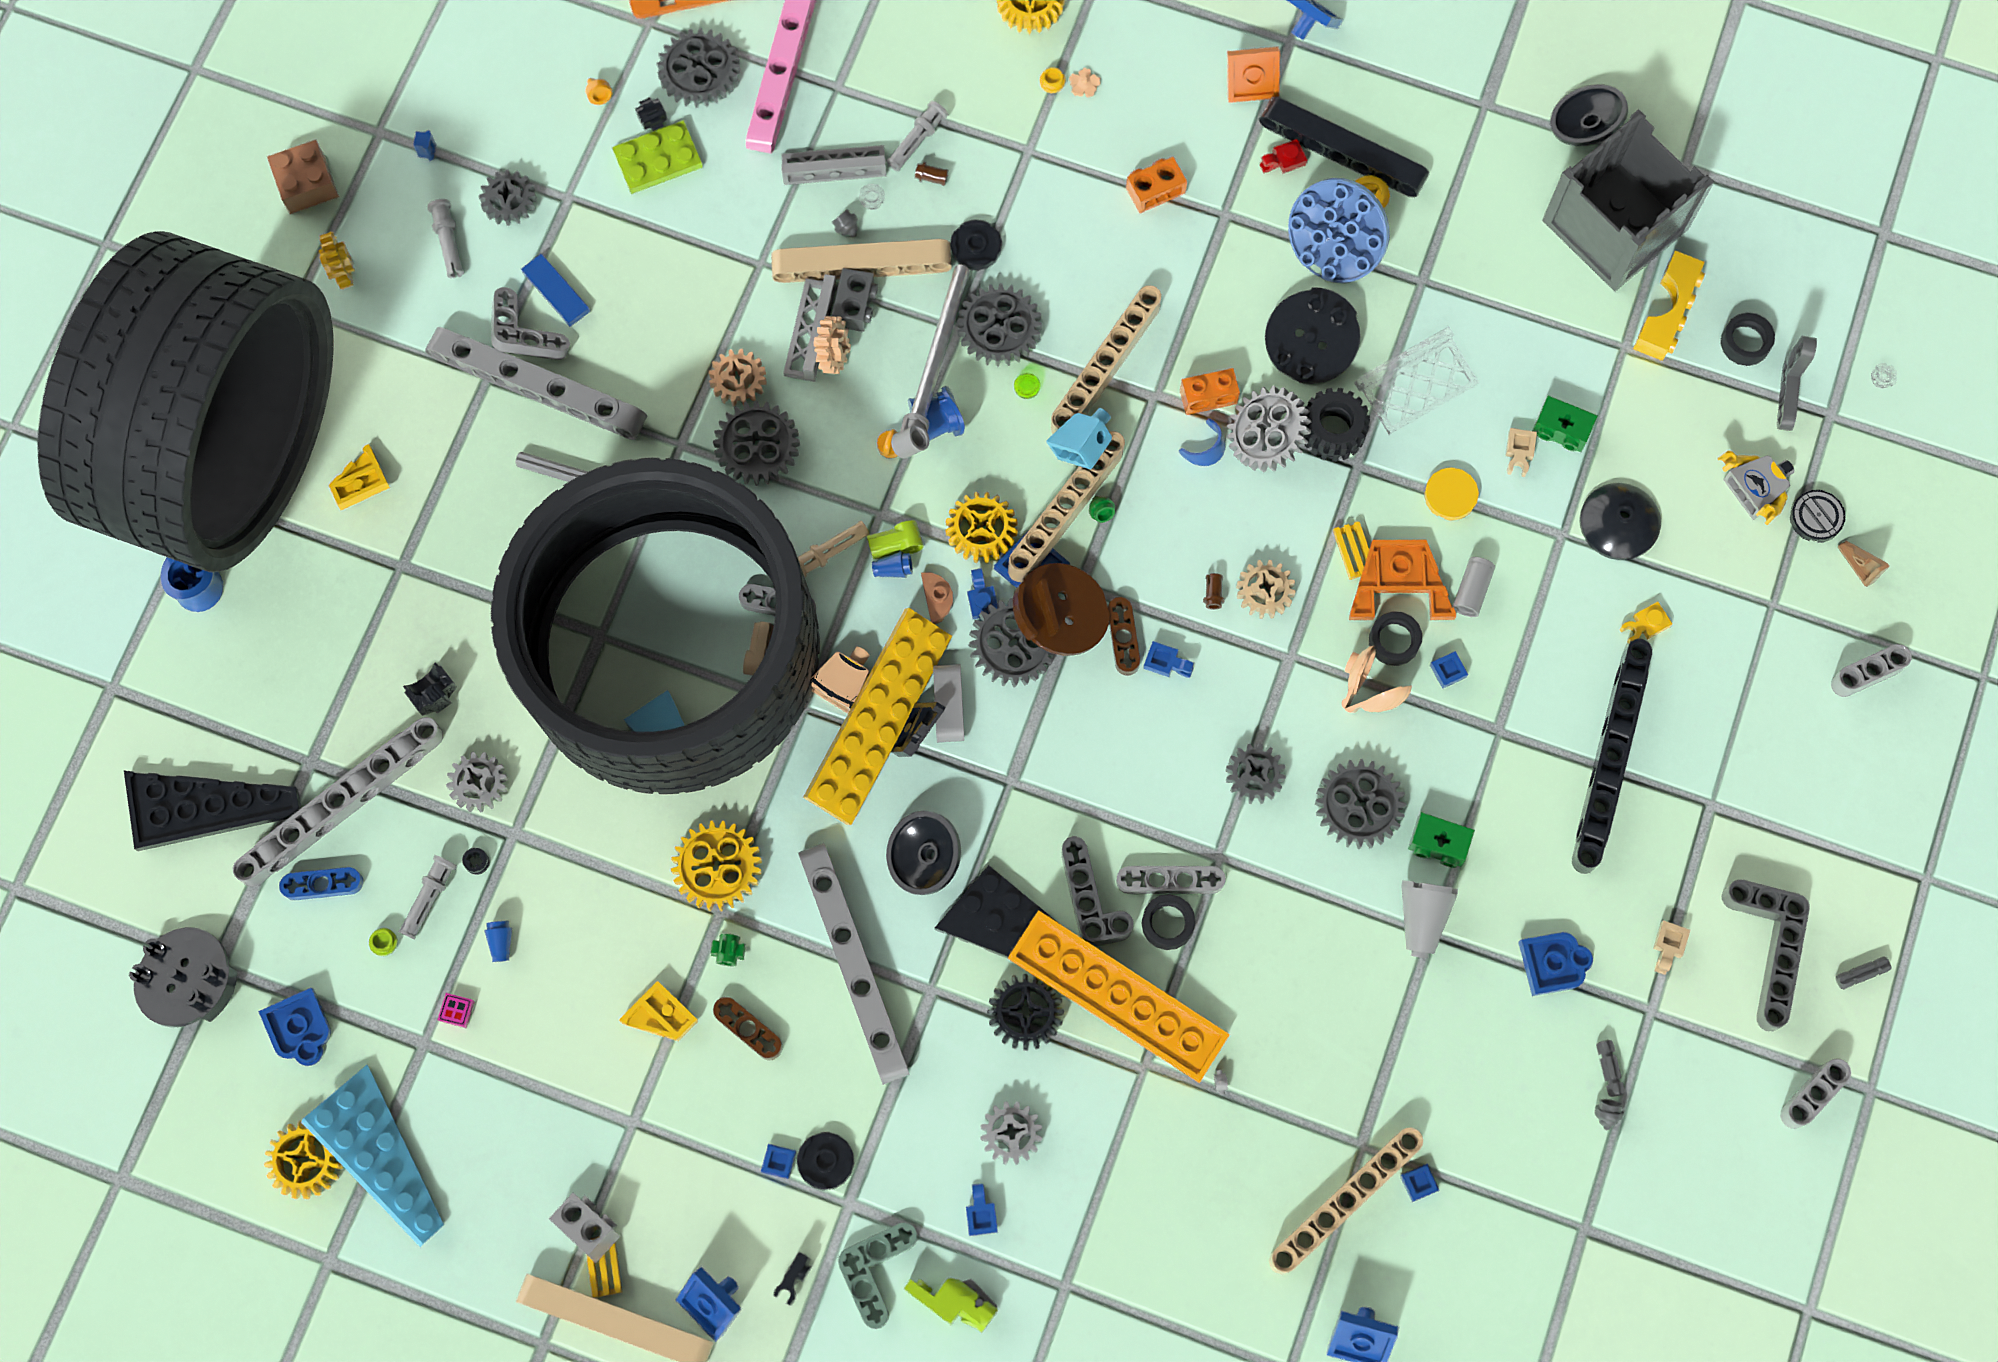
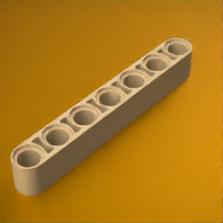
M944 239L778 249L771 253L772 279L780 283L805 282V279L821 281L824 280L825 274L833 275L837 280L841 277L842 268L873 273L874 277L944 273L952 268L950 242Z
M1145 286L1139 290L1051 416L1052 434L1060 428L1056 424L1057 422L1068 421L1076 413L1087 415L1157 316L1161 304V293L1158 288ZM1146 299H1151L1155 303L1146 304L1143 301ZM1132 319H1137L1141 323L1134 325L1131 324L1129 321ZM1122 339L1125 340L1127 343L1124 345H1118L1114 341ZM1108 359L1112 364L1103 365L1100 361ZM1095 380L1098 384L1090 386L1086 381ZM1080 400L1084 404L1082 406H1074L1071 402Z
M1109 431L1112 435V440L1108 446H1114L1117 449L1110 450L1106 447L1095 464L1101 466L1102 469L1092 468L1090 470L1079 466L1013 550L1009 557L1008 574L1012 580L1022 582L1031 571L1039 567L1120 462L1125 445V440L1120 433ZM1083 484L1088 488L1080 489L1076 485ZM1070 504L1072 508L1066 509L1061 505ZM1053 523L1057 527L1049 528L1046 526V524ZM1032 543H1038V544H1040L1042 547H1041V548H1033L1030 544H1032ZM1024 563L1027 567L1018 568L1015 564Z
M1405 1128L1389 1141L1272 1252L1269 1258L1272 1270L1282 1275L1295 1269L1421 1149L1423 1145L1421 1133L1415 1128ZM1403 1135H1409L1414 1139V1149L1409 1150L1402 1145L1401 1139ZM1387 1154L1394 1159L1393 1169L1383 1167L1381 1164L1382 1155ZM1362 1174L1372 1176L1374 1179L1373 1188L1367 1189L1361 1185L1360 1176ZM1346 1193L1353 1198L1352 1208L1347 1209L1341 1206L1339 1203V1196ZM1321 1213H1327L1331 1216L1333 1221L1331 1228L1320 1226L1318 1217ZM1304 1232L1310 1235L1312 1244L1309 1248H1303L1298 1244L1297 1236L1299 1233ZM1284 1252L1289 1255L1291 1264L1288 1268H1282L1277 1264L1276 1256L1278 1253Z
M526 1274L516 1299L517 1303L677 1362H707L714 1342Z

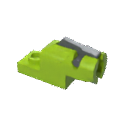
M947 1278L935 1296L930 1294L933 1289L921 1279L916 1283L910 1279L904 1287L907 1293L949 1325H952L959 1316L962 1318L961 1322L976 1328L982 1333L998 1312L997 1305L972 1279L962 1282L959 1279Z

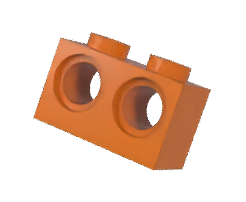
M1174 156L1168 159H1159L1148 168L1134 170L1127 176L1126 190L1139 214L1186 194L1187 180ZM1170 176L1172 179L1164 180L1162 177ZM1147 186L1149 189L1141 190L1138 187Z
M1233 368L1181 379L1180 395L1186 415L1238 403L1240 391Z

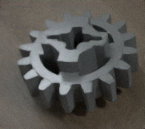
M506 170L503 176L499 172H495L496 178L494 180L490 177L486 178L489 185H481V190L484 194H480L479 199L483 212H486L489 220L494 218L498 225L502 220H505L507 226H510L511 220H515L517 224H520L521 216L529 218L527 210H535L533 202L537 201V197L534 193V186L529 182L527 176L521 178L519 171H516L514 175H510L509 170Z
M1260 743L1257 749H1253L1252 745L1248 744L1245 752L1241 748L1237 749L1238 758L1230 756L1229 762L1232 765H1227L1225 772L1231 775L1226 777V783H1233L1230 789L1231 793L1240 792L1239 800L1247 796L1249 797V804L1253 803L1254 798H1258L1260 804H1263L1265 796L1272 800L1275 796L1274 791H1281L1282 786L1278 782H1284L1286 779L1285 775L1280 774L1285 770V765H1278L1281 756L1276 755L1273 757L1271 755L1273 748L1270 747L1267 751H1263V746ZM1253 757H1258V758H1261V759H1264V760H1257V759H1254ZM1241 764L1244 773L1238 778L1237 768ZM1273 769L1274 779L1270 784L1267 774ZM1251 770L1254 772L1260 771V777L1257 775L1251 776ZM1248 787L1257 788L1258 790H1251Z

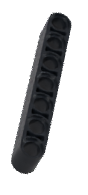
M1271 97L1259 118V123L1267 130L1290 141L1297 139L1301 146L1361 175L1380 178L1389 188L1405 196L1417 197L1429 176V171L1421 164L1282 98Z

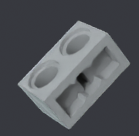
M572 1193L552 1214L549 1220L597 1263L620 1238L613 1230L617 1225L606 1214L599 1217L594 1212L597 1206L585 1195L580 1199ZM578 1211H582L579 1220L572 1222L573 1215ZM602 1229L600 1237L596 1240H591L593 1232Z

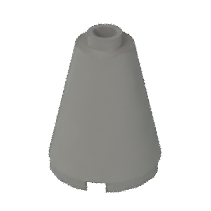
M1402 880L1401 889L1406 950H1412L1411 956L1428 959L1429 953L1435 954L1457 898L1458 889Z

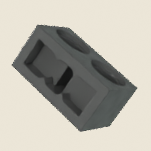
M842 268L832 316L842 317V321L846 322V329L864 332L866 323L871 322L873 308L870 307L871 299H876L878 284H874L873 273ZM856 286L864 287L862 291L852 290ZM850 310L859 311L856 315L847 314Z

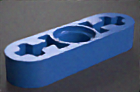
M351 867L289 873L281 879L279 889L290 900L352 895L361 890L363 877L356 869ZM351 874L356 881L351 882V887L348 888L345 883H336L333 876L336 875L338 881H344ZM319 877H327L329 880L328 887L323 891H316L314 888V883ZM295 880L299 885L307 884L309 892H307L305 887L295 888V893H292L287 889V886H291L292 881Z

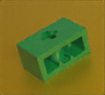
M1548 395L1532 431L1537 432V436L1542 440L1559 443L1569 451L1582 452L1598 415Z
M1421 812L1417 818L1408 850L1414 851L1413 854L1423 859L1432 857L1441 860L1440 863L1450 868L1461 867L1466 861L1475 830ZM1438 837L1443 839V847L1438 846Z

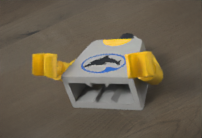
M1726 451L1717 458L1718 461L1721 460L1725 463L1726 466L1722 468L1724 472L1732 468L1723 480L1752 520L1762 515L1766 519L1765 524L1768 525L1776 516L1781 514L1788 498L1786 491L1790 487L1787 477L1795 472L1790 461L1784 460L1776 465L1770 456L1760 458L1757 455H1736L1732 451Z

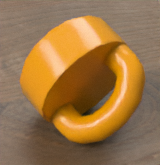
M588 78L585 92L590 103L601 105L608 102L612 97L610 84L603 79Z
M895 429L883 432L877 440L878 451L886 458L897 457L891 444L893 435L898 433Z

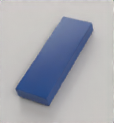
M542 254L521 268L525 277L569 327L590 313L589 307Z

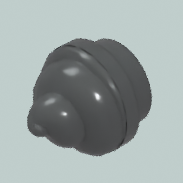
M847 209L832 221L836 233L849 235L850 237L857 236L858 218L855 213L851 214Z
M1600 1099L1599 1105L1595 1106L1594 1114L1605 1130H1609L1623 1119V1105L1620 1102Z

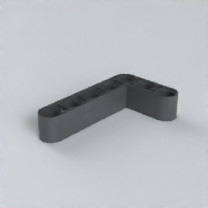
M1736 880L1723 890V904L1735 911L1774 920L1757 1011L1758 1025L1761 1029L1772 1032L1783 1027L1790 1018L1810 905L1808 900L1800 894L1746 880ZM1733 889H1737L1742 893V901L1734 898L1732 894ZM1760 896H1764L1769 899L1771 904L1770 908H1767L1761 904ZM1788 903H1792L1797 907L1798 915H1794L1789 911ZM1783 930H1788L1792 933L1793 942L1787 941L1784 938ZM1779 956L1787 960L1788 969H1784L1779 965ZM1774 983L1782 987L1783 996H1779L1774 992ZM1769 1010L1777 1014L1778 1023H1773L1769 1020Z

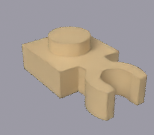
M1510 428L1505 456L1513 457V459L1507 466L1508 474L1511 475L1514 466H1520L1522 468L1521 476H1526L1529 470V464L1526 460L1532 461L1534 457L1537 432Z

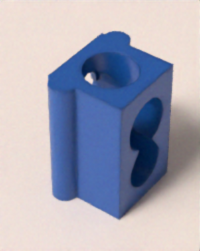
M429 130L426 132L416 131L413 146L418 157L428 158L429 161H432L437 145Z

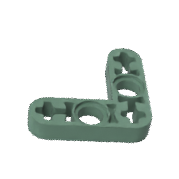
M909 1223L897 1224L845 1249L839 1255V1268L863 1322L871 1329H880L885 1326L889 1314L869 1268L911 1249L916 1244L917 1232ZM904 1228L906 1232L911 1231L913 1235L909 1237L910 1243L904 1244L903 1241H899L894 1244L897 1250L891 1252L890 1243L885 1236L891 1234V1239L893 1240L900 1236V1229ZM874 1241L885 1243L886 1252L882 1257L871 1255L870 1246ZM850 1253L853 1257L859 1256L860 1260L856 1262L858 1271L861 1272L863 1269L866 1271V1274L859 1275L852 1281L848 1277L854 1275L851 1267H844L843 1264L847 1261L846 1255ZM861 1280L869 1281L872 1286L871 1293L866 1297H860L855 1292V1286ZM875 1296L879 1300L873 1302L875 1309L883 1311V1315L880 1316L881 1322L878 1324L874 1320L868 1321L867 1317L871 1314L868 1305L864 1308L860 1305L861 1302L870 1301Z

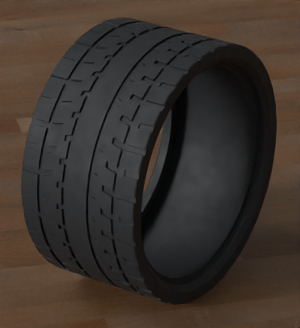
M165 231L143 234L117 251L94 277L74 309L54 355L43 394L37 440L38 469L42 489L53 511L63 520L208 572L227 570L248 557L266 538L291 500L311 456L325 412L333 367L334 335L329 305L320 288L307 279Z
M660 458L630 459L612 463L613 465L601 466L564 484L563 488L555 490L545 498L524 520V525L518 528L511 539L498 568L499 575H496L492 592L493 600L491 601V622L493 623L491 631L499 665L518 700L552 743L580 769L583 768L585 772L601 781L605 779L609 784L619 788L653 794L654 792L659 794L689 793L703 790L710 785L714 787L725 783L731 778L737 777L753 768V764L756 762L760 763L774 751L773 749L777 745H780L790 733L791 726L795 725L799 720L813 689L811 678L818 670V654H820L819 626L814 604L797 554L787 532L778 518H775L771 509L761 499L758 500L756 494L746 486L718 470L715 472L712 471V468L698 463H690L685 460L666 458L665 460H660ZM665 531H683L708 535L725 541L752 558L774 584L776 595L774 628L769 646L754 675L730 701L718 710L702 719L674 729L656 732H633L609 728L592 722L572 711L558 699L549 667V639L552 623L558 606L569 586L601 554L620 543L642 535Z

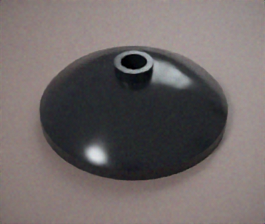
M1596 84L1579 88L1566 95L1555 106L1550 118L1551 129L1559 141L1568 145L1589 146L1600 143L1609 138L1624 124L1628 115V103L1620 90L1609 85Z
M1612 483L1599 487L1588 496L1580 512V528L1586 542L1597 553L1614 560H1630L1642 556L1655 544L1661 530V516L1657 505L1646 492L1630 484ZM1620 512H1626L1629 518H1623Z
M930 811L914 812L903 818L890 835L886 851L888 870L895 883L909 893L929 895L940 891L953 879L960 864L961 843L959 835L953 824L938 813ZM935 851V856L932 859V852Z

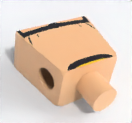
M856 646L850 657L837 651L811 678L812 692L844 712L849 713L870 674V671L863 667L870 654Z

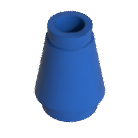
M901 551L877 561H872L874 577L906 578L907 575L913 574L910 553L904 554Z
M509 921L486 923L487 930H484L492 962L509 961L512 927H509Z

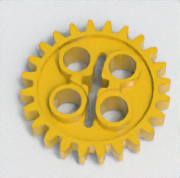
M712 820L710 821L709 829H705L702 823H700V832L696 833L694 830L689 829L691 838L681 837L684 847L675 846L674 848L680 856L671 857L672 862L678 865L671 868L672 874L679 875L673 881L675 885L683 884L678 890L681 895L689 892L686 898L689 903L695 898L697 899V908H701L704 902L707 903L708 911L713 909L714 904H717L720 911H723L724 903L727 902L731 908H734L733 900L737 898L743 903L744 898L742 894L744 892L749 895L753 894L749 885L759 884L758 880L753 877L754 875L762 874L761 869L755 867V865L762 863V859L760 857H753L760 852L759 848L751 847L754 843L753 837L744 840L747 834L745 829L736 833L737 826L734 823L729 829H727L725 821H722L719 828H716ZM733 845L736 847V851L731 856H725L722 854L724 847ZM701 848L707 849L708 855L702 860L694 858L697 850ZM715 861H720L719 870L714 871L712 867L715 865ZM736 861H741L740 865H732ZM694 866L704 867L697 869L696 871L692 870V867ZM730 872L739 874L738 880L734 883L725 882V877ZM701 876H710L711 882L707 886L700 887L697 885V881Z

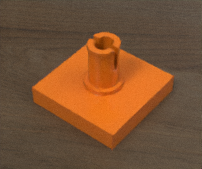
M1278 47L1227 51V99L1229 103L1279 97L1280 50Z

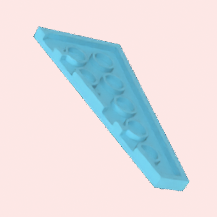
M366 1065L306 1115L301 1122L421 1247L444 1224L368 1065Z

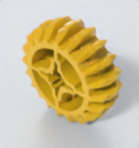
M996 0V3H998L997 10L999 14H1002L1003 22L1008 21L1010 29L1017 26L1019 33L1023 29H1027L1029 35L1032 29H1036L1040 34L1042 27L1049 30L1051 22L1057 23L1058 16H1061L1063 13L1065 0H1032L1031 6H1029V0Z
M976 491L974 499H970L968 495H965V503L958 500L955 502L956 509L949 510L951 518L946 519L948 528L945 531L946 536L950 537L948 540L949 545H956V554L964 551L963 558L965 560L972 555L975 563H978L979 557H984V562L988 563L989 556L991 555L995 560L999 559L998 551L1003 554L1008 552L1007 546L1014 545L1012 537L1017 536L1018 530L1014 528L1018 525V521L1012 518L1015 515L1014 510L1007 509V501L999 504L1000 496L996 495L993 499H990V493L988 492L984 494V498H979V493ZM975 511H988V512H986V513H984V514H979V513H977V512H975ZM964 518L968 520V525L970 526L965 537L959 529ZM998 518L1002 521L1004 526V529L999 537L995 534V530L993 529V526L996 524V520ZM978 541H985V542H987L988 544H975V543L978 542Z
M301 1121L298 1122L297 1129L294 1125L288 1124L287 1134L279 1130L277 1135L280 1137V1140H270V1144L275 1148L273 1151L267 1150L265 1152V1155L272 1157V1160L265 1162L264 1167L273 1168V1170L268 1172L266 1176L268 1179H275L272 1186L276 1189L282 1187L281 1194L285 1196L290 1192L291 1197L294 1199H298L301 1193L304 1199H310L311 1192L316 1196H320L322 1194L320 1186L329 1190L332 1186L328 1180L330 1178L338 1180L339 1176L333 1172L335 1168L343 1169V1166L336 1162V1158L324 1146L325 1159L316 1156V1145H314L316 1137ZM304 1138V1141H300L299 1147L296 1150L287 1151L295 1141ZM308 1156L310 1159L316 1162L308 1161V1163L303 1162L302 1164L293 1158H304ZM284 1161L290 1162L293 1166L292 1174L295 1175L293 1182L285 1173ZM322 1168L315 1178L304 1182L305 1179H308L313 1169Z

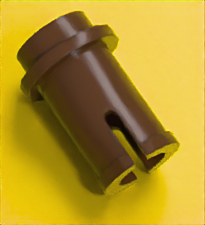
M926 162L917 164L915 178L919 179V182L922 183L924 180L945 186L948 169L926 165Z
M1217 573L1207 574L1205 576L1206 597L1203 598V603L1206 604L1207 609L1217 610L1222 608V604L1225 602V599L1222 597L1223 576Z

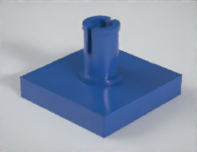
M1287 0L1303 12L1291 31L1293 35L1301 40L1306 38L1316 21L1325 27L1338 29L1343 22V19L1314 0Z
M702 1266L692 1274L676 1298L681 1307L715 1342L724 1335L742 1309L731 1298L738 1290L736 1281L731 1277H726L718 1284Z
M1369 1307L1359 1308L1357 1315L1341 1311L1328 1344L1327 1356L1349 1362H1388L1398 1337L1399 1326L1374 1320L1375 1311Z

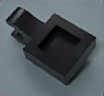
M798 1252L782 1283L775 1288L774 1297L778 1298L781 1291L788 1290L790 1298L786 1304L791 1306L795 1302L796 1291L794 1287L799 1280L804 1282L812 1266L808 1265L811 1260L809 1257Z

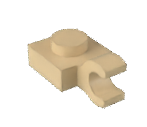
M1664 920L1661 922L1653 949L1661 951L1655 966V972L1666 975V972L1670 971L1673 957L1681 958L1683 956L1690 934L1689 929Z

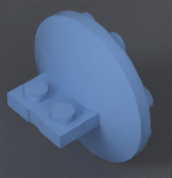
M1329 178L1311 185L1297 198L1289 216V239L1295 255L1303 266L1324 280L1347 283L1361 279L1379 265L1387 251L1390 230L1386 212L1377 197L1369 189L1355 181L1344 178ZM1315 264L1321 268L1322 275L1313 271L1310 266Z

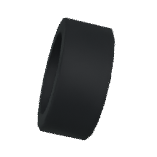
M1742 313L1729 321L1721 335L1720 344L1723 353L1729 360L1738 365L1751 366L1758 364L1766 358L1775 343V332L1773 326L1766 318L1755 313ZM1749 327L1757 331L1763 341L1762 347L1755 352L1739 348L1733 340L1735 329Z
M1392 611L1383 614L1375 621L1369 634V647L1375 646V657L1380 662L1391 666H1400L1411 661L1422 644V630L1419 623L1412 616L1404 612ZM1390 624H1398L1405 627L1411 635L1410 647L1402 653H1391L1385 650L1380 643V633L1384 627Z
M1172 894L1160 895L1151 900L1144 910L1141 922L1143 934L1148 942L1156 948L1163 950H1174L1185 945L1191 938L1196 923L1195 914L1190 904L1183 898ZM1171 906L1181 911L1185 919V926L1180 935L1167 939L1155 932L1152 927V918L1158 909Z

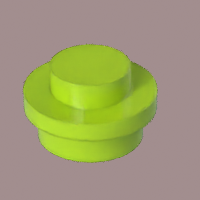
M388 928L375 930L369 938V947L378 956L390 955L394 952L398 943L397 936Z

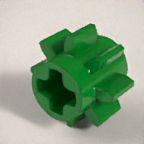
M720 934L719 941L712 940L710 953L712 957H716V964L736 966L737 959L744 960L746 947L745 944L740 943L739 936Z

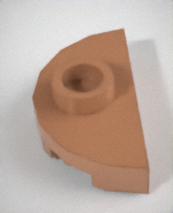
M921 573L930 620L933 624L940 623L949 614L950 609H952L953 592L949 583L941 576L934 573Z

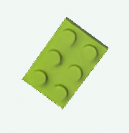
M684 120L612 147L630 194L703 168Z

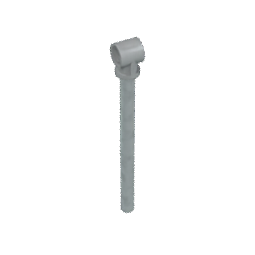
M956 265L911 413L904 416L901 431L894 434L891 440L892 448L900 458H908L924 451L929 446L930 440L927 433L929 421L926 416L968 278L969 269L964 265Z

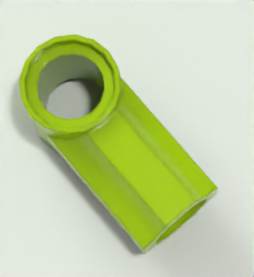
M914 520L901 522L894 526V529L867 536L873 560L901 551L904 554H913L924 548L918 524Z

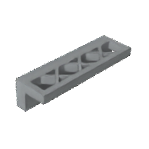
M884 145L781 154L784 185L887 177ZM879 154V156L867 157L868 155ZM790 161H799L798 163H788Z
M825 274L823 281L805 279L783 373L786 377L815 382L819 362H816L817 352L814 351V337L818 336L817 327H821L820 321L824 320L825 316H830L837 288L836 279L833 275ZM810 287L821 289L820 297L815 302L808 296ZM814 310L816 313L814 322L808 326L803 320V316L809 311ZM808 333L810 335L809 344L802 350L797 343L798 338ZM803 357L805 360L803 371L791 370L792 363Z

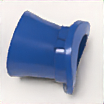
M948 386L942 387V391L937 392V396L932 397L926 418L929 421L927 433L930 441L942 434L953 432L954 436H961L965 430L964 420ZM908 398V406L910 413L915 398Z
M168 557L165 559L161 569V584L164 591L170 597L176 599L182 607L192 612H203L216 605L223 592V580L219 572L204 571Z

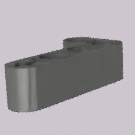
M1077 836L1067 838L1063 842L1061 855L1080 938L1094 947L1128 939L1133 929L1132 917L1124 911L1102 913L1086 843ZM1070 847H1075L1076 851H1079L1078 863L1075 865ZM1076 873H1084L1088 877V881L1084 884H1078L1072 877ZM1084 899H1088L1093 902L1094 908L1090 911H1084L1079 907V903ZM1117 920H1122L1127 923L1128 929L1124 932H1118L1113 928L1112 924ZM1090 926H1095L1100 930L1101 934L1096 938H1090L1086 935L1085 930Z

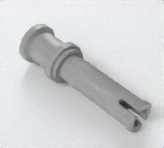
M935 101L928 103V109L924 114L915 119V127L889 159L886 160L893 170L900 171L901 167L926 136H932L939 122L948 117L947 111Z
M437 199L427 205L428 211L433 216L434 223L432 228L439 236L447 277L456 278L454 268L458 277L464 274L453 233L456 223L451 219L449 210L451 203L447 199Z
M437 855L433 857L434 863L428 875L423 876L422 884L424 885L398 931L414 940L438 893L445 891V883L451 871L457 868V865Z

